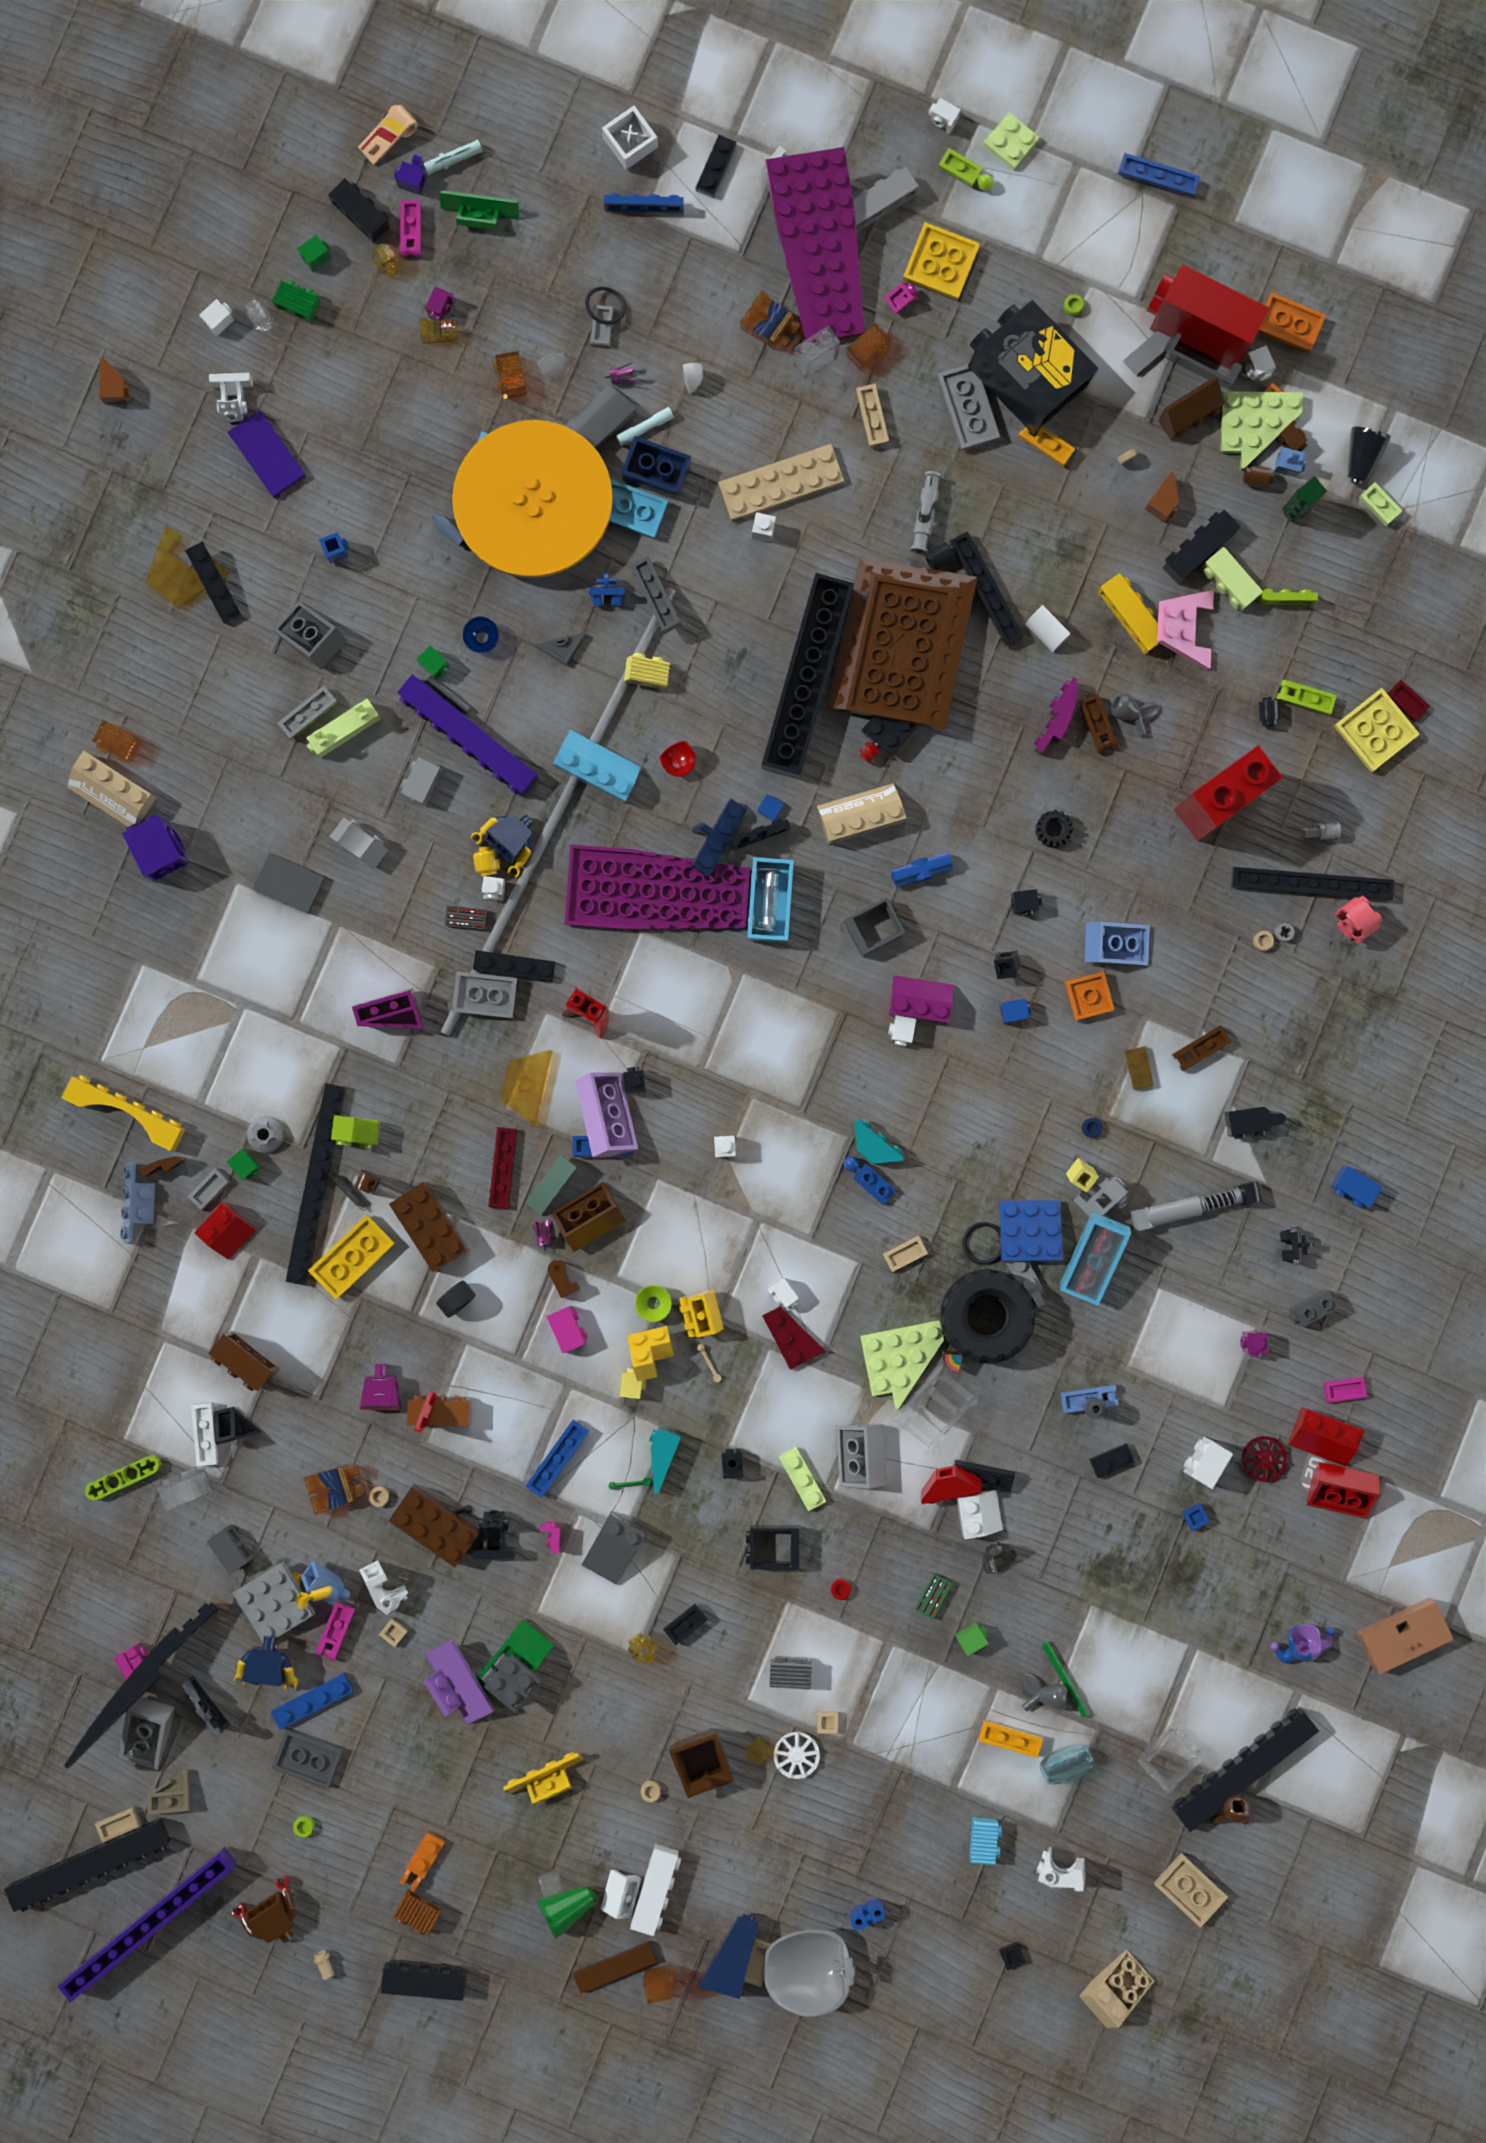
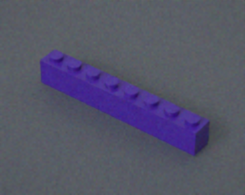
M413 674L398 690L397 693L401 697L399 699L401 703L406 707L411 705L415 708L416 711L414 713L422 720L425 718L430 720L432 728L437 732L442 730L446 733L447 736L445 738L452 744L458 743L461 745L463 753L470 758L472 755L477 758L478 761L476 763L483 769L489 768L494 772L492 776L501 783L503 780L508 783V789L514 794L518 795L520 793L524 796L538 779V775Z

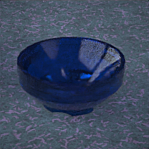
M478 616L470 619L465 624L462 637L465 645L471 651L487 653L497 645L499 631L491 619ZM480 632H485L488 635V639L484 643H479L476 640V636Z

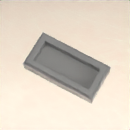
M594 305L593 314L602 320H613L614 307ZM593 319L590 346L610 348L613 324L605 325Z
M214 1168L187 1198L203 1211L231 1181L218 1168Z

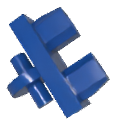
M604 573V579H597V585H605V587H589V595H591L593 606L604 605V595H611L612 605H622L623 594L626 593L625 586L609 587L611 584H617V578H609V573Z

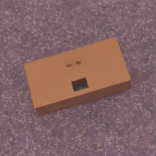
M1430 1598L1356 1632L1373 1670L1379 1674L1454 1640L1437 1603Z

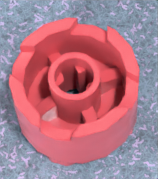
M1364 896L1351 899L1334 912V917L1339 919L1338 928L1349 940L1354 938L1356 944L1363 942L1379 930L1380 922L1383 921L1381 915L1376 911L1374 912L1369 906L1370 903Z

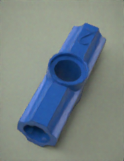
M946 852L931 858L925 857L915 860L909 865L899 867L890 872L895 887H899L914 881L921 882L934 877L933 875L953 869V864L949 853Z

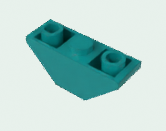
M856 1119L854 1129L856 1151L872 1164L898 1162L904 1159L901 1156L903 1152L895 1145L889 1146L886 1143L887 1138L880 1132L875 1134L871 1131L870 1128L872 1126L864 1119L861 1121Z

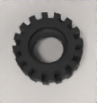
M1050 810L1043 814L1036 824L1035 833L1038 835L1037 839L1041 840V844L1047 845L1049 848H1058L1064 845L1072 836L1073 823L1063 811ZM1058 822L1062 827L1061 834L1055 837L1049 835L1047 832L1048 823Z

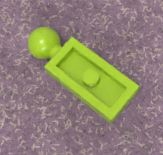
M948 148L938 165L939 169L970 187H973L975 182H977L981 190L989 191L994 185L992 176L988 174L980 175L983 167Z

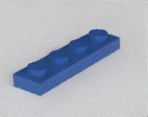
M1127 153L1123 155L1117 174L1192 198L1195 195L1200 178L1199 175Z
M612 193L604 195L605 211L684 213V197L678 195L660 197L656 194L649 196H640L638 194L620 196L619 194Z
M573 1419L525 1487L542 1498L590 1430Z
M344 1672L273 1709L271 1714L279 1730L352 1693L354 1689Z

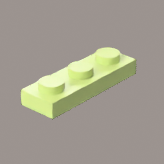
M797 1447L779 1456L808 1511L826 1502Z

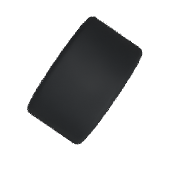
M461 1281L444 1293L437 1300L436 1305L447 1318H450L468 1305L475 1298L476 1294L465 1281Z

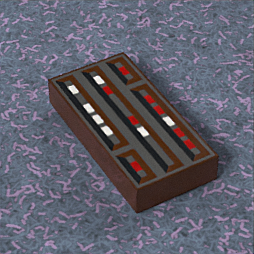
M447 906L445 926L485 930L488 910Z

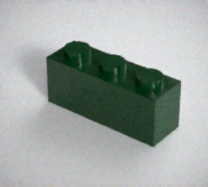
M1315 476L1300 487L1282 508L1285 517L1289 521H1293L1294 524L1311 511L1327 492Z

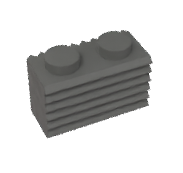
M775 1656V1659L770 1661V1687L811 1689V1661H808L806 1657H796L795 1660H787L785 1656Z

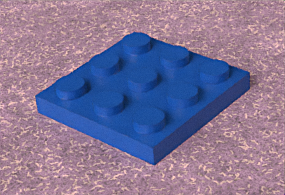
M1060 1200L999 1201L1001 1262L1063 1261Z

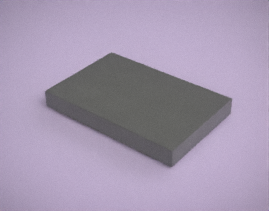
M269 853L253 889L309 914L325 877Z
M286 1728L272 1769L330 1789L344 1748Z

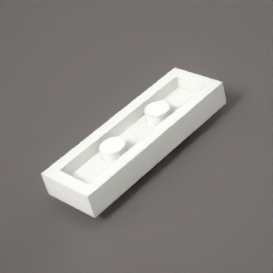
M213 1402L191 1405L196 1465L218 1464Z

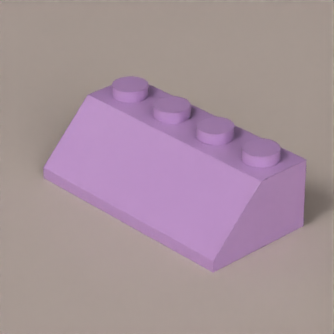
M621 1072L588 1073L575 1080L592 1157H610L637 1150L638 1145Z

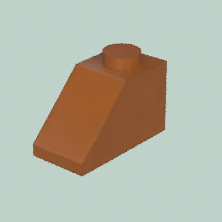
M100 358L99 398L104 404H128V397H131V386L104 358Z
M1170 472L1145 507V510L1163 523L1167 518L1172 519L1178 511L1176 505L1179 502L1173 472Z

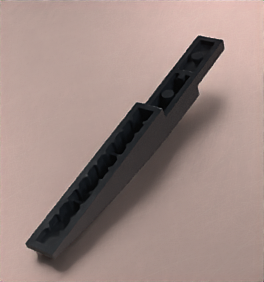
M212 1602L209 1605L205 1603L197 1611L199 1615L194 1620L190 1618L182 1626L184 1629L182 1632L177 1627H174L137 1666L86 1731L64 1765L66 1769H69L163 1676L158 1668L218 1610Z

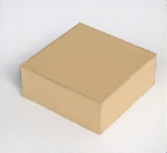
M392 1617L379 1635L395 1647L407 1633L408 1629Z
M818 1711L817 1733L838 1734V1711Z

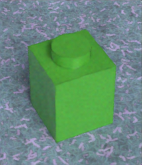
M976 1622L955 1634L967 1656L988 1644L986 1638L989 1635L983 1625L979 1627Z

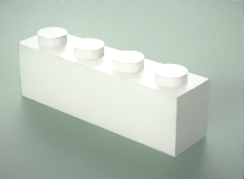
M655 1843L630 1929L654 1936L655 1930H660L663 1920L660 1914L662 1910H666L669 1900L666 1894L668 1890L672 1891L675 1878L672 1877L673 1871H678L681 1858H678L679 1850Z

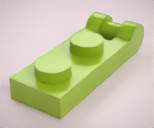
M1267 588L1263 590L1257 600L1261 605H1314L1318 601V592H1312V590L1308 589L1300 590L1299 592H1292V590L1288 589L1273 592Z
M1282 680L1280 685L1282 689L1278 693L1276 700L1328 716L1332 714L1337 695L1292 681ZM1289 690L1295 691L1294 696L1288 695Z

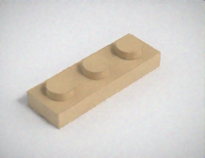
M876 384L856 388L869 448L888 444L889 439Z

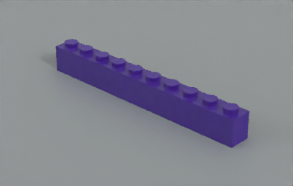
M224 1846L65 1977L57 1987L71 2003L230 1872L237 1864V1861Z

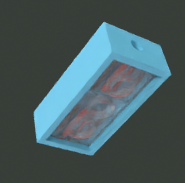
M1092 1212L1061 1279L1060 1291L1098 1306L1130 1238V1227Z

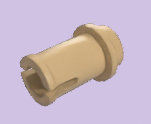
M326 1950L319 1951L314 1955V1963H317L322 1979H329L335 1974L329 1961L330 1955L326 1953Z

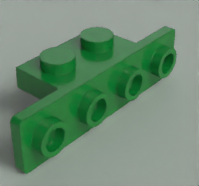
M440 191V208L458 211L456 225L496 230L499 217L519 218L518 200Z

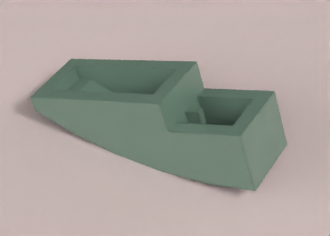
M560 1155L525 1204L542 1215L578 1167Z

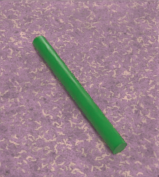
M1049 1641L1043 1643L1044 1651L1062 1683L1067 1687L1068 1693L1082 1718L1089 1715V1712Z

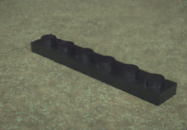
M968 531L950 540L949 543L953 545L956 556L968 576L977 577L975 591L1005 647L1022 639L1024 635Z

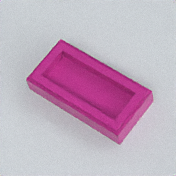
M1365 1377L1323 1382L1326 1403L1367 1398Z

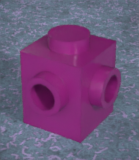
M1242 1331L1240 1338L1242 1352L1249 1353V1357H1262V1353H1268V1333L1263 1331Z

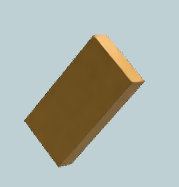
M1146 1046L1125 1050L1133 1090L1154 1086Z

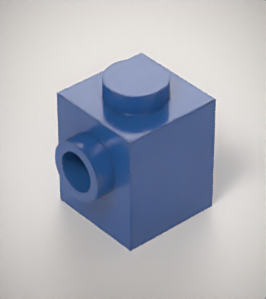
M338 532L319 539L330 564L349 557L347 550L350 548L346 538L342 539Z

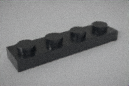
M202 541L186 549L185 552L222 622L225 624L241 616L242 614L204 542Z
M475 950L473 970L553 982L556 962Z

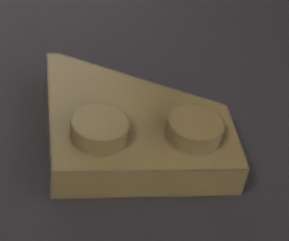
M189 1769L182 1771L161 1786L147 1793L148 1815L191 1810Z

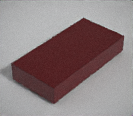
M1401 679L1387 693L1392 701L1414 722L1430 707Z

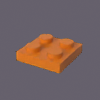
M1104 971L1064 982L1074 1021L1114 1011Z

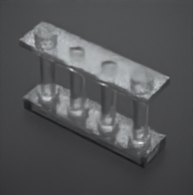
M942 1360L889 1421L894 1428L904 1427L926 1446L923 1452L927 1456L930 1453L934 1454L939 1449V1442L964 1412L969 1407L973 1408L980 1400L978 1397L980 1393L976 1389L971 1394L948 1374V1367ZM938 1380L946 1382L966 1400L959 1409L935 1390L934 1384ZM925 1395L931 1396L953 1415L946 1424H943L922 1406L921 1400ZM912 1410L914 1412L917 1411L939 1430V1433L933 1440L928 1438L909 1421L907 1416Z

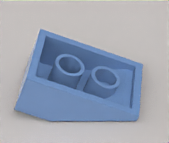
M1101 921L1086 922L1084 963L1148 965L1150 925Z

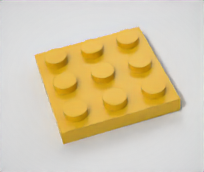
M924 222L903 275V280L958 301L980 243Z

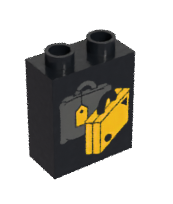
M1032 299L1022 309H1019L1015 304L1011 305L999 317L997 321L1001 325L999 329L992 334L985 328L972 340L969 346L975 352L968 367L1034 435L1089 386L1099 368Z

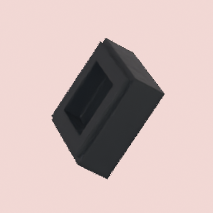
M1018 1941L999 1949L1007 1970L1026 1963Z

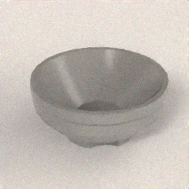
M267 1116L255 1119L247 1131L249 1144L253 1149L261 1153H270L277 1150L282 1145L285 1135L282 1124L275 1118ZM262 1128L267 1129L269 1132L268 1139L264 1141L258 1137V1132Z

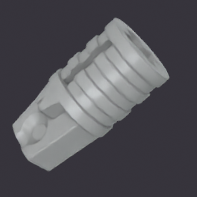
M1339 822L1314 823L1313 828L1302 829V837H1313V841L1339 840L1341 836Z

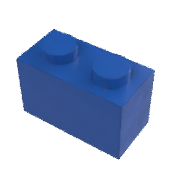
M1342 1166L1330 1186L1335 1189V1194L1342 1198L1347 1196L1353 1200L1352 1204L1360 1209H1363V1207L1370 1208L1382 1189V1186L1349 1166Z

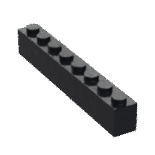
M1300 1707L1290 1710L1286 1714L1287 1717L1272 1724L1271 1730L1265 1734L1258 1735L1254 1739L1253 1744L1249 1747H1243L1238 1752L1239 1755L1234 1759L1226 1760L1222 1764L1221 1769L1217 1772H1211L1202 1784H1196L1190 1789L1188 1795L1179 1797L1174 1802V1806L1171 1808L1189 1832H1192L1220 1810L1229 1797L1238 1796L1319 1732Z
M160 1817L142 1825L140 1828L14 1881L4 1889L13 1912L20 1909L21 1912L27 1911L38 1901L42 1904L52 1899L54 1894L59 1893V1895H63L69 1892L72 1886L78 1884V1887L89 1883L90 1879L97 1876V1879L109 1874V1870L113 1868L120 1870L126 1867L129 1861L135 1860V1862L146 1858L147 1853L154 1851V1854L166 1849L170 1837Z

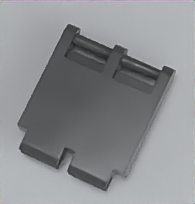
M503 1652L494 1663L498 1670L491 1666L481 1679L486 1683L484 1687L513 1713H516L519 1705L525 1698L528 1699L531 1696V1691L537 1684L540 1685L543 1681L513 1654L508 1656ZM534 1680L535 1682H534V1683L529 1687V1689L526 1691L525 1689H526V1688L531 1684V1682ZM522 1695V1697L517 1701V1703L513 1705V1703L519 1698V1696Z

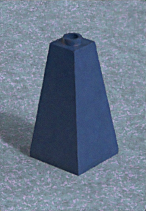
M744 1913L742 1917L737 1916L697 1984L699 1988L740 1999L759 1922L754 1921L755 1916Z

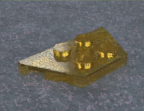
M551 1050L509 1060L501 1094V1101L535 1127L537 1126L553 1055Z

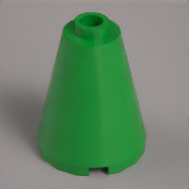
M586 1886L542 1898L537 1903L556 1939L595 1905L593 1900L597 1898L591 1887L587 1889Z

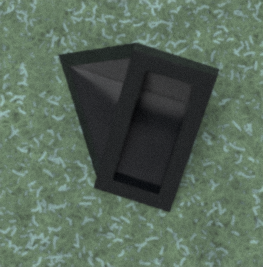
M235 1407L214 1411L216 1445L262 1432L238 1412Z

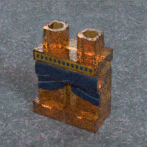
M762 290L752 303V308L750 307L740 320V328L743 331L769 345L773 350L777 347L785 351L791 342L789 338L784 336L785 333L789 331L793 335H797L801 329V324L794 319V313L773 301Z
M347 1464L304 1477L309 1495L330 1488L328 1491L310 1497L315 1515L354 1502L358 1497L366 1493L363 1483L353 1485L352 1478L360 1475L358 1465L347 1466Z

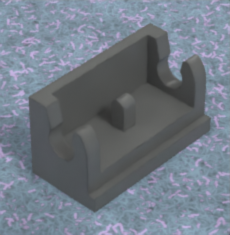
M232 1524L206 1541L229 1575L254 1558Z

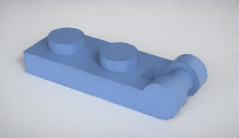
M1116 1384L1060 1392L1063 1413L1083 1411V1403L1089 1397L1100 1399L1106 1407L1119 1405V1400L1115 1394V1391H1117ZM1102 1393H1107V1400H1103ZM1098 1405L1093 1406L1092 1409L1098 1408Z

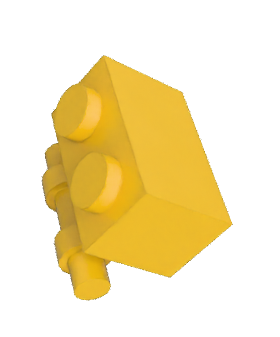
M714 1290L695 1293L688 1298L687 1296L679 1298L681 1304L679 1309L683 1313L685 1320L684 1328L687 1330L689 1338L713 1335L724 1329Z

